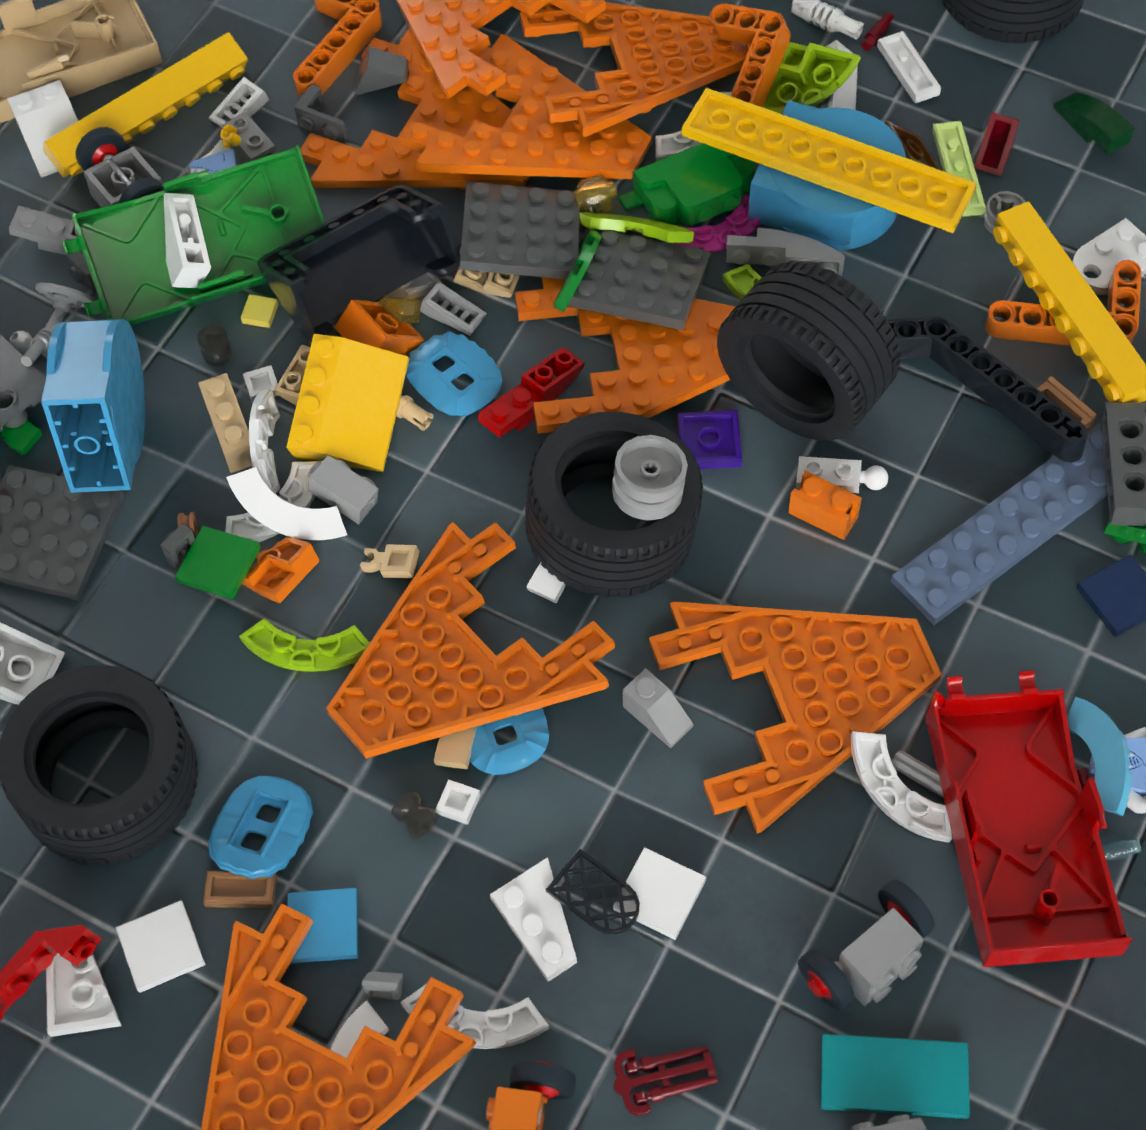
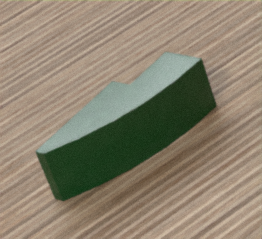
M1075 92L1054 103L1053 108L1087 143L1094 140L1106 154L1130 143L1135 127L1116 110L1102 101L1089 95Z

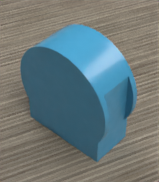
M789 100L782 112V115L906 158L903 145L894 131L881 120L867 113L847 108L819 109ZM759 164L750 184L749 220L754 221L755 218H759L762 225L809 237L837 251L858 248L878 239L891 227L898 214Z
M125 319L59 322L55 325L49 341L46 382L41 403L70 493L131 490L135 464L138 462L142 452L145 431L144 378L140 352L133 329Z

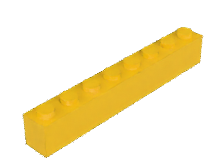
M228 32L44 141L43 151L62 178L70 174L72 177L84 171L77 162L76 148L80 140L88 132L100 127H109L117 131L124 139L126 145H128L136 134L141 133L143 135L148 133L155 127L156 122L161 119L165 121L171 119L178 113V109L185 105L190 107L196 104L204 93H214L223 86L224 81L229 78L235 80L245 73L248 58Z
M1028 201L998 213L993 228L996 242L1002 244L1011 263L1017 266L1023 274L1026 285L1029 288H1033L1039 297L1043 309L1049 311L1055 320L1057 329L1064 333L1070 341L1073 352L1080 356L1086 364L1089 375L1098 381L1106 399L1111 403H1141L1146 401V364Z

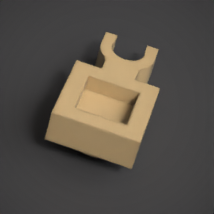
M387 544L385 552H378L376 549H364L367 559L373 560L371 562H361L360 566L364 573H374L380 570L383 578H413L420 552L416 545Z

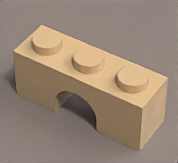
M227 373L198 382L230 473L252 466L249 430Z

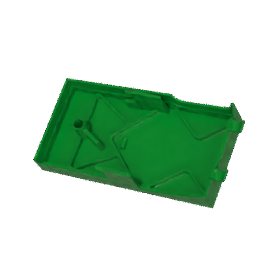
M296 145L295 148L211 174L208 170H204L162 183L164 191L138 199L71 214L79 236L71 240H63L62 244L66 254L83 251L99 297L96 301L83 303L87 315L95 316L104 313L108 320L125 319L132 326L267 283L258 267V260L271 251L324 224L325 221L299 146ZM165 193L194 195L211 265V270L204 282L198 285V288L172 287L166 264Z

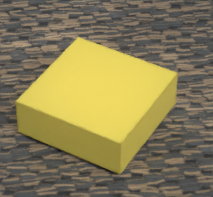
M249 294L241 315L242 324L271 328L278 308L277 299Z

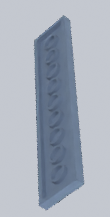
M1101 422L1088 431L1083 456L1080 460L1069 463L1053 456L891 576L890 582L933 625H936L1107 496Z

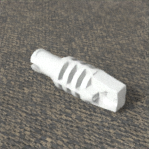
M793 0L792 13L810 24L813 23L817 27L820 25L821 29H826L831 33L838 31L855 40L860 37L863 31L864 23L847 17L839 8L835 9L834 6H828L827 3L820 0Z

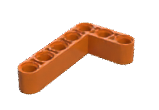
M314 0L317 11L338 20V23L293 73L298 98L306 92L311 84L320 87L323 95L382 27V17L378 0Z
M719 4L710 12V21L718 36L728 41L751 44L731 97L763 108L791 38L789 28L783 16L778 12L731 4Z
M1123 260L1115 266L1109 281L1107 311L1119 328L1127 333L1125 336L1132 344L1139 327L1142 272L1136 262ZM1120 277H1126L1130 281L1122 280ZM1001 300L994 302L989 308L984 325L986 332L992 337L1071 346L1065 334L1057 329L1055 320L1049 311L1044 310L1041 304ZM1118 303L1126 304L1129 308L1121 307ZM995 317H1001V318L1005 319L1006 321H1005V322L997 321V320L995 319ZM1025 320H1031L1035 322L1036 325L1027 324Z

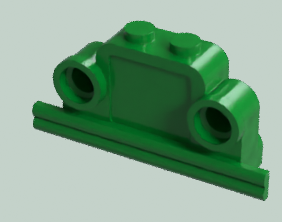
M700 143L633 171L634 190L619 196L618 199L625 211L643 204L649 212L650 220L677 225L679 221L686 225H695L723 212L735 209L741 204L744 195H750V184L755 175L754 161Z

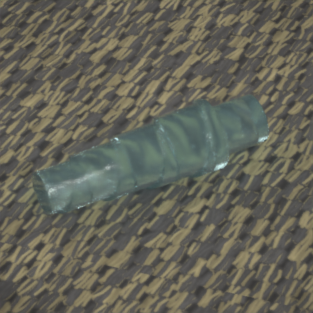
M1120 839L1119 841L1102 845L1106 861L1126 859L1131 854L1141 852L1138 839L1129 841Z

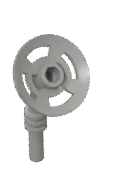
M37 283L35 290L53 302L52 308L55 310L45 328L40 329L32 339V345L22 356L21 363L24 366H31L41 352L48 350L50 337L55 325L63 321L66 313L70 312L71 307L81 308L84 307L83 303L95 300L86 293L73 288L52 283Z

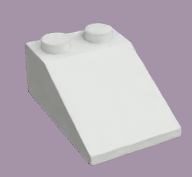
M60 80L7 99L41 178L58 172L43 151L44 141L78 122Z
M0 622V699L19 705L30 692L46 680L54 677L65 652Z

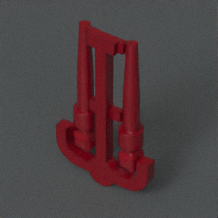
M708 1046L672 1052L656 1057L650 1055L640 1058L638 1062L635 1060L634 1049L621 1052L616 1057L614 1063L617 1077L613 1084L614 1091L622 1096L626 1110L637 1116L651 1113L648 1101L652 1103L663 1101L665 1097L718 1082ZM700 1054L703 1056V1061L666 1070V1064ZM628 1060L624 1067L628 1076L636 1075L640 1070H643V1072L652 1071L655 1069L654 1067H658L659 1072L630 1079L624 1075L622 1063ZM707 1069L709 1076L707 1078L670 1086L669 1078ZM662 1081L663 1088L657 1086L649 1088V1092H635L633 1095L634 1104L632 1103L629 1094L632 1088Z

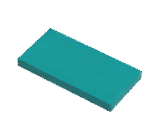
M822 1034L821 1110L968 1119L970 1116L968 1043Z

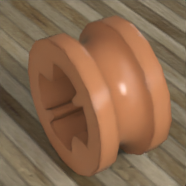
M190 512L188 516L184 515V513H178L177 526L179 527L182 523L192 530L196 539L199 533L196 512Z

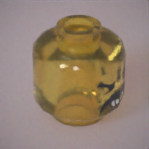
M602 174L579 181L577 189L574 190L580 212L603 213L609 211L614 207L613 198L618 197L613 180L607 182L606 177Z

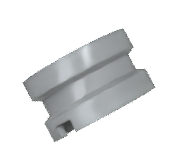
M1001 191L993 194L988 199L983 218L986 229L993 234L997 214L1026 203L1023 197L1010 191Z

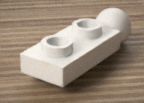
M799 456L796 489L800 488L802 475L805 471L851 493H859L860 483H865L871 490L884 488L888 483V473L883 467L878 465L871 466L866 471H861L862 460Z

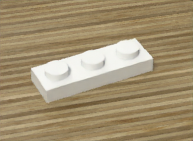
M903 31L878 39L877 48L915 104L940 95L941 86Z

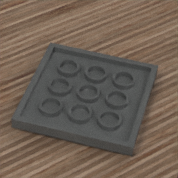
M466 181L459 269L566 279L574 268L575 260L578 256L580 192Z
M599 230L598 232L602 234L599 245L567 306L684 330L709 266L711 252L703 251L699 248H688L672 243L645 239L641 236L621 234L613 230Z
M8 465L0 482V583L79 601L125 498L123 490L70 493L66 477Z

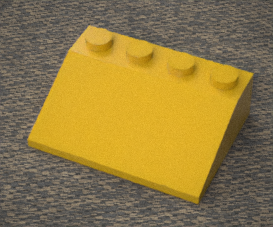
M314 334L286 448L296 460L323 461L329 455L335 460L344 461L350 468L384 472L409 358L347 338Z

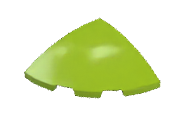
M789 42L763 108L782 114L788 100L811 107L819 104L848 80L861 59L860 55L814 43H809L808 46Z

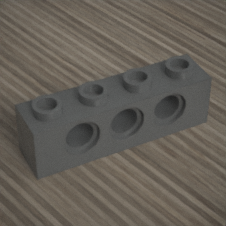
M1106 402L1101 417V431L1110 525L1146 526V415L1144 403Z

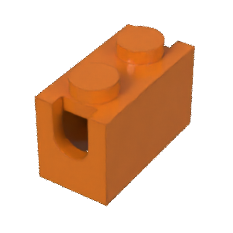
M805 471L802 475L799 490L794 488L791 492L788 513L844 540L859 517L862 497Z

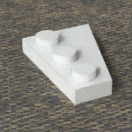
M548 857L490 894L492 902L547 982L577 963L561 903L546 892V888L554 880Z
M58 953L53 958L51 965L46 969L47 1033L53 1037L122 1026L93 953L89 958L83 960L79 966L66 960Z

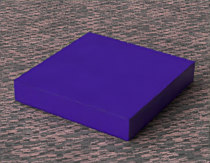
M738 410L677 413L678 437L691 450L696 459L695 462L699 465L700 469L742 467Z

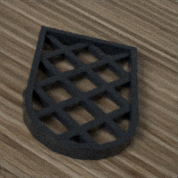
M582 849L578 850L546 888V892L584 920L589 926L604 934L616 935L626 932L635 924L639 916L640 902L637 893L629 884ZM579 858L580 868L570 869ZM583 858L593 864L594 867H584ZM598 871L599 882L586 884L585 872ZM602 872L614 881L603 882ZM581 873L582 884L569 885L568 874ZM564 876L565 886L554 887ZM617 885L618 897L605 898L604 887ZM600 887L601 898L588 900L587 889ZM622 887L625 888L631 895L623 896ZM583 889L584 900L571 902L570 890ZM566 891L567 901L555 892ZM634 900L636 911L625 912L623 901ZM619 902L620 913L608 914L606 903ZM602 903L603 915L590 916L589 905ZM585 905L586 915L574 906ZM625 917H633L632 920L626 924ZM621 918L622 927L616 929L609 928L608 919ZM604 920L605 928L594 921Z

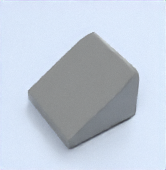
M369 972L362 980V988L367 998L401 999L404 977L401 973Z

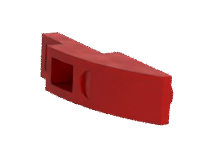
M561 347L522 374L519 385L478 413V422L499 438L514 427L518 431L522 430L535 419L533 402L556 400L584 368L585 363L566 348Z

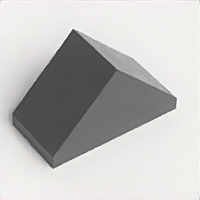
M369 46L356 72V94L360 95L407 82V58Z

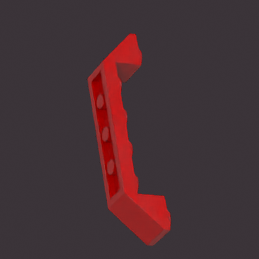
M84 925L36 931L0 971V1021L10 1006L27 992L29 985L34 979L51 965L53 958L58 953L66 960L79 966L83 960L92 955L102 938Z

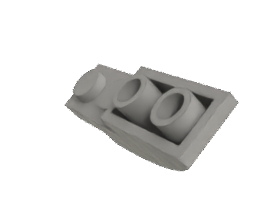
M19 205L9 226L10 235L38 242V249L64 255L68 254L64 250L62 241L71 240L79 236L73 218L69 220Z
M757 228V237L730 235L727 237L726 263L774 266L786 262H804L820 266L841 277L843 275L845 255L826 244L803 235L776 229Z

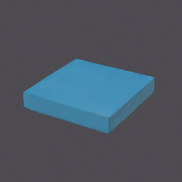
M357 888L288 893V907L310 917L314 921L291 963L359 958Z

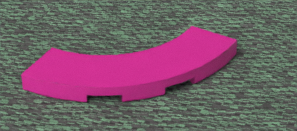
M744 195L741 204L726 217L724 222L713 227L707 225L686 228L694 232L693 242L672 244L688 248H699L711 253L727 249L728 235L750 236L761 225V220L759 218H755L754 221L748 219L750 196Z

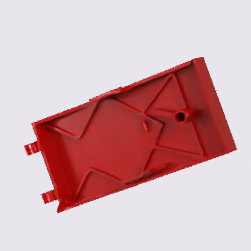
M1034 670L1019 672L1018 679L1021 692L966 696L962 687L963 677H947L948 697H944L939 691H935L925 717L983 968L1120 956L1124 954L1132 942V937H1127L1098 832L1099 828H1107L1104 817L1105 810L1094 778H1088L1082 790L1075 766L1064 701V689L1038 691L1034 681Z

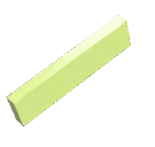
M961 121L933 124L932 132L943 171L977 183L976 190L962 217L985 214L986 205Z

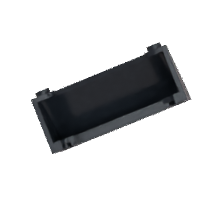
M397 185L261 257L257 264L261 274L307 342L311 345L314 334L334 336L335 330L333 325L339 321L351 300L375 302L427 272L439 277L449 276L456 268L460 267V254L442 203L407 185Z

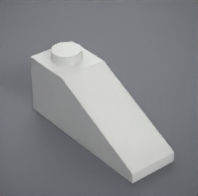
M165 193L166 264L172 287L198 288V285L204 282L211 270V265L194 195Z

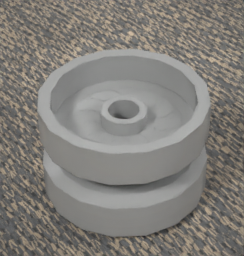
M655 435L637 436L625 442L617 451L612 482L613 498L619 508L633 518L647 521L662 519L674 513L681 504L688 467L683 451L674 442L665 437Z

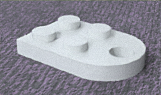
M1125 218L1080 247L1074 255L1073 264L1095 294L1108 295L1109 281L1115 266L1123 260L1134 261L1140 266L1142 276L1146 274V235ZM1093 272L1098 277L1088 278L1084 275V273ZM1120 277L1122 280L1130 281L1126 277Z

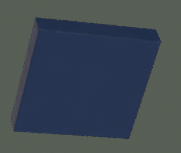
M1131 554L1078 582L1076 588L1114 637L1146 621V572Z

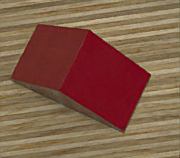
M994 112L991 113L974 165L975 169L1002 176L1014 147L1020 120Z

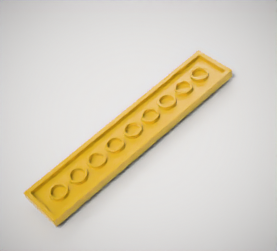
M708 88L704 90L682 126L681 136L954 233L976 190L977 183Z

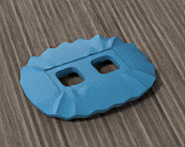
M449 331L443 335H433L428 341L421 343L417 349L411 351L408 357L409 363L406 377L411 385L428 403L449 416H468L481 410L497 396L503 382L501 369L496 366L493 358L488 356L485 349L480 348L475 341H470L464 334L456 335ZM443 356H448L455 362L454 365L444 372H440L433 366V363ZM462 374H467L474 380L464 390H459L452 384V381Z
M543 707L477 726L470 762L477 769L492 775L516 772L535 763L545 752L550 735ZM506 726H513L517 739L504 745H498L493 733Z
M257 776L244 781L232 792L214 823L208 842L210 858L216 862L220 869L229 870L235 875H243L250 879L260 876L272 877L278 870L285 869L289 860L296 855L298 847L304 842L305 833L309 829L310 819L314 814L310 796L299 785L279 777ZM263 805L273 806L281 810L275 822L269 823L256 818ZM250 832L266 837L263 846L258 851L241 846L246 835Z

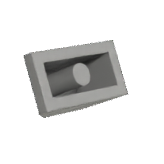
M646 668L622 690L623 707L670 749L693 728L692 721L671 690Z

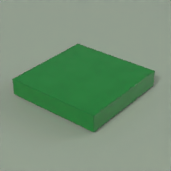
M202 526L175 575L177 583L233 600L261 549L260 544L257 541Z

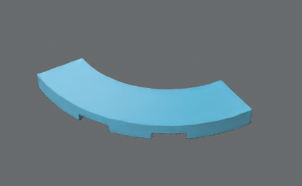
M1075 697L1067 715L1069 731L1079 735L1091 751L1095 766V783L1104 810L1123 816L1128 804L1132 783L1128 759L1130 751L1126 739L1108 714L1094 704Z

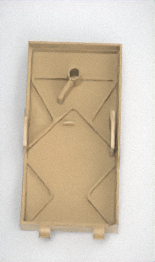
M9 0L0 5V18L5 28L0 31V123L15 118L7 100L8 98L60 80L67 97L70 98L163 64L158 44L135 0H63L35 10L32 0Z

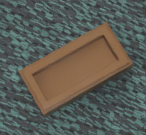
M207 871L203 904L205 907L274 908L277 875L275 873L272 877L260 876L250 879L243 875H235L230 871Z

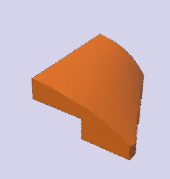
M288 536L277 542L272 548L257 554V562L251 565L242 584L259 595L280 604L320 560L311 543Z

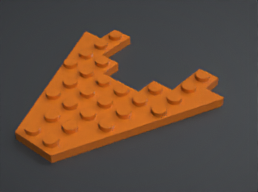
M395 0L448 99L467 85L488 96L507 82L505 72L478 57L477 54L490 45L489 36L479 31V29L511 6L531 16L548 3H551L585 23H588L606 10L605 0Z
M605 2L606 10L588 23L581 21L551 3L543 7L544 10H538L531 16L520 12V22L525 37L578 32L583 48L611 46L618 70L596 72L594 75L596 91L545 96V107L550 123L578 120L583 137L594 134L637 114L647 113L653 107L741 70L751 45L721 39L709 16Z
M410 28L398 45L373 38L362 54L363 60L369 46L406 57L408 60L407 82L401 84L398 89L399 99L418 104L399 136L394 137L372 129L362 147L358 149L310 133L300 148L304 162L318 166L310 179L313 188H391L397 185H407L411 188L466 187V181L524 187L530 177L416 171V161L422 153L400 146L401 136L411 121L465 137L474 121L501 129L512 110L491 93L485 96L469 85L448 99Z
M504 34L499 36L492 48L487 47L477 54L478 57L505 72L507 82L496 89V97L517 103L501 129L474 121L465 137L423 123L411 121L401 136V147L422 153L416 161V171L629 180L633 179V171L639 168L652 141V136L627 119L585 137L582 135L578 120L550 123L545 107V96L587 91L559 73L557 68L549 66Z
M541 277L543 289L515 292V303L519 321L577 315L581 337L611 334L618 368L616 371L590 373L592 396L533 402L538 434L553 432L556 428L574 418L597 412H625L650 418L731 380L719 358L717 335L719 327L736 306L695 299L684 330L572 306H567L565 311L562 312L553 307V302L566 279Z
M452 522L371 640L326 710L331 719L365 758H370L605 690L609 687L608 679L593 664L615 648L614 640L593 620L543 658L523 637L496 656L462 619L485 604L483 596L469 581L516 549L515 541L496 522L471 540Z
M671 602L670 611L677 629L649 637V646L659 671L717 653L722 654L731 680L763 671L784 722L755 731L754 737L764 762L703 780V788L713 815L746 806L757 834L763 832L852 756L850 735L853 731L878 734L940 681L942 676L917 619Z
M282 903L264 934L236 921L233 925L201 1130H377L474 1048L476 1042L473 1038L448 1026L464 997L463 993L430 977L396 1041L364 1026L348 1057L345 1058L291 1030L307 998L305 995L279 983L314 921L310 917Z

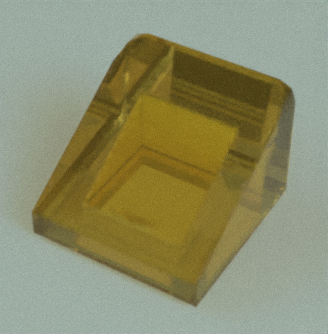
M381 298L379 300V305L399 322L416 323L420 321V301L418 299Z

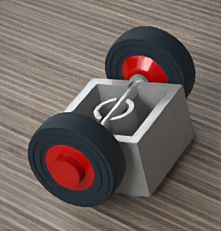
M109 127L96 128L88 132L78 143L76 148L77 162L84 170L91 196L101 208L164 191L162 179L134 147L127 149L124 139L114 129Z
M891 880L880 889L878 899L886 914L843 950L838 962H833L824 953L814 948L807 951L798 960L799 970L810 990L833 1009H843L853 1000L854 996L864 1007L872 1000L878 1003L892 990L889 985L898 977L901 980H905L917 968L916 962L922 956L919 951L924 941L923 938L934 929L935 923L929 909L921 898L904 883L898 880Z

